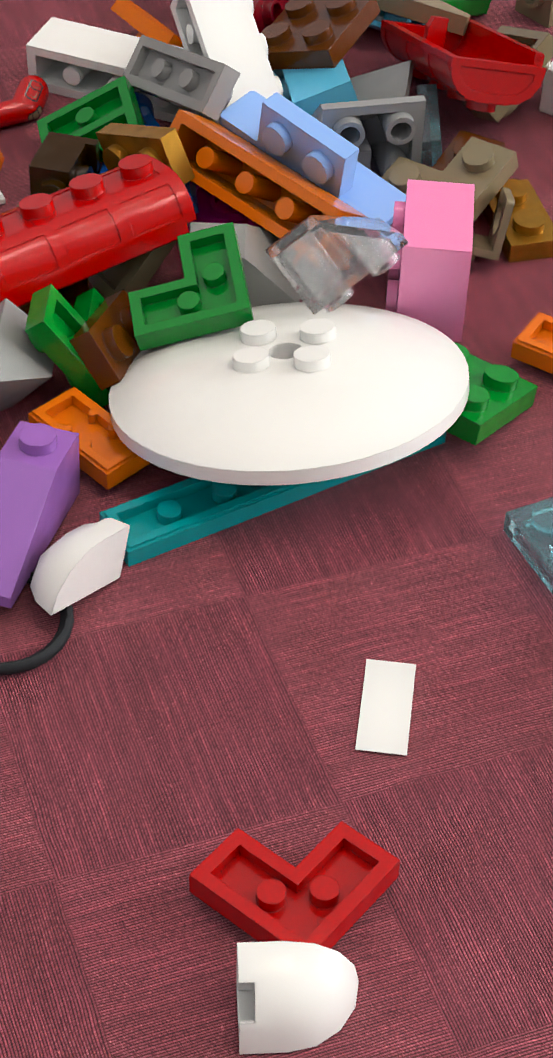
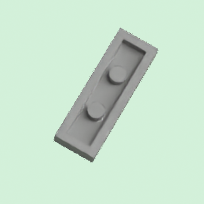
M141 35L123 73L134 89L215 121H218L223 109L230 102L233 88L241 74L224 63L145 35Z

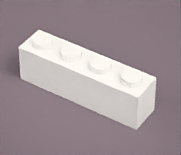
M172 0L170 8L184 50L224 63L241 73L233 88L232 98L224 109L249 91H256L266 99L276 92L283 96L282 83L278 76H274L268 60L266 37L263 33H259L253 16V0Z
M51 17L26 44L28 75L41 77L46 82L50 93L80 99L123 75L140 37ZM134 89L135 92L142 93L151 100L154 108V118L172 122L178 109L199 115Z

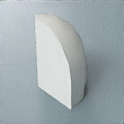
M105 518L97 523L83 524L66 533L40 555L30 584L35 601L52 616L120 578L130 525L113 518Z
M292 941L238 942L236 995L239 1055L289 1053L316 1047L339 1032L356 1007L359 980L355 965L340 952L315 943Z

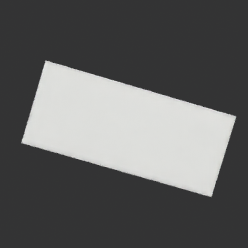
M366 659L355 750L407 756L416 664Z

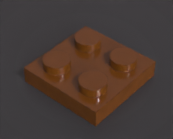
M289 0L285 4V9L275 21L261 32L267 40L268 60L272 70L335 68L380 13L377 0Z

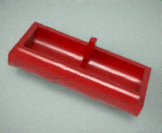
M431 16L426 25L390 20L381 21V39L385 49L401 62L411 60L414 65L413 77L429 80L428 85L430 87L447 90V97L466 101L465 107L471 110L493 113L495 112L496 105H519L536 93L541 87L547 68L543 67L545 56L542 52L474 20H469L466 34L463 36L447 31L449 19L446 17Z
M133 154L121 159L116 168L101 174L88 173L79 175L69 182V187L51 194L38 193L29 195L19 202V207L1 213L0 302L7 298L17 307L23 306L31 302L33 293L50 284L58 291L178 240L177 236L189 233L187 224L197 220L191 197L178 174L169 166L147 154Z

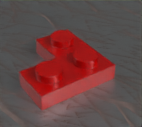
M340 821L294 867L247 833L237 828L189 874V892L258 942L315 943L331 949L398 878L400 859L343 821Z

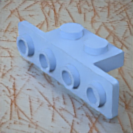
M249 91L224 109L220 115V125L370 218L367 227L375 233H382L393 224L395 201L406 202V194L357 161L358 147L277 92L266 99L256 91Z

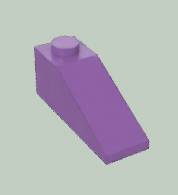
M20 421L0 450V606L12 608L30 578L31 572L34 571L40 555L46 551L80 493L79 433L53 428L47 424Z

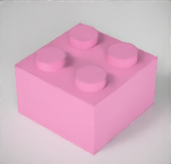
M408 179L406 202L395 201L388 274V279L392 280H388L385 310L422 321L436 328L452 341L461 342L472 258L475 184Z

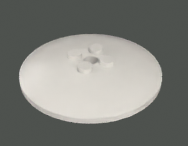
M293 302L252 307L254 320L248 321L239 327L143 350L133 360L123 379L112 385L109 392V410L114 431L120 440L142 459L173 473L211 482L260 486L294 485L337 479L370 471L407 457L429 445L445 433L462 414L469 395V371L466 359L459 347L448 336L417 319L368 306L327 302Z

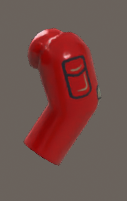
M36 75L23 77L18 84L13 99L0 102V128L36 120L40 117L49 97L48 86L41 77Z

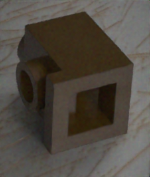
M49 132L29 164L31 195L38 193L51 194L69 187V182L79 175L88 173L99 174V140Z

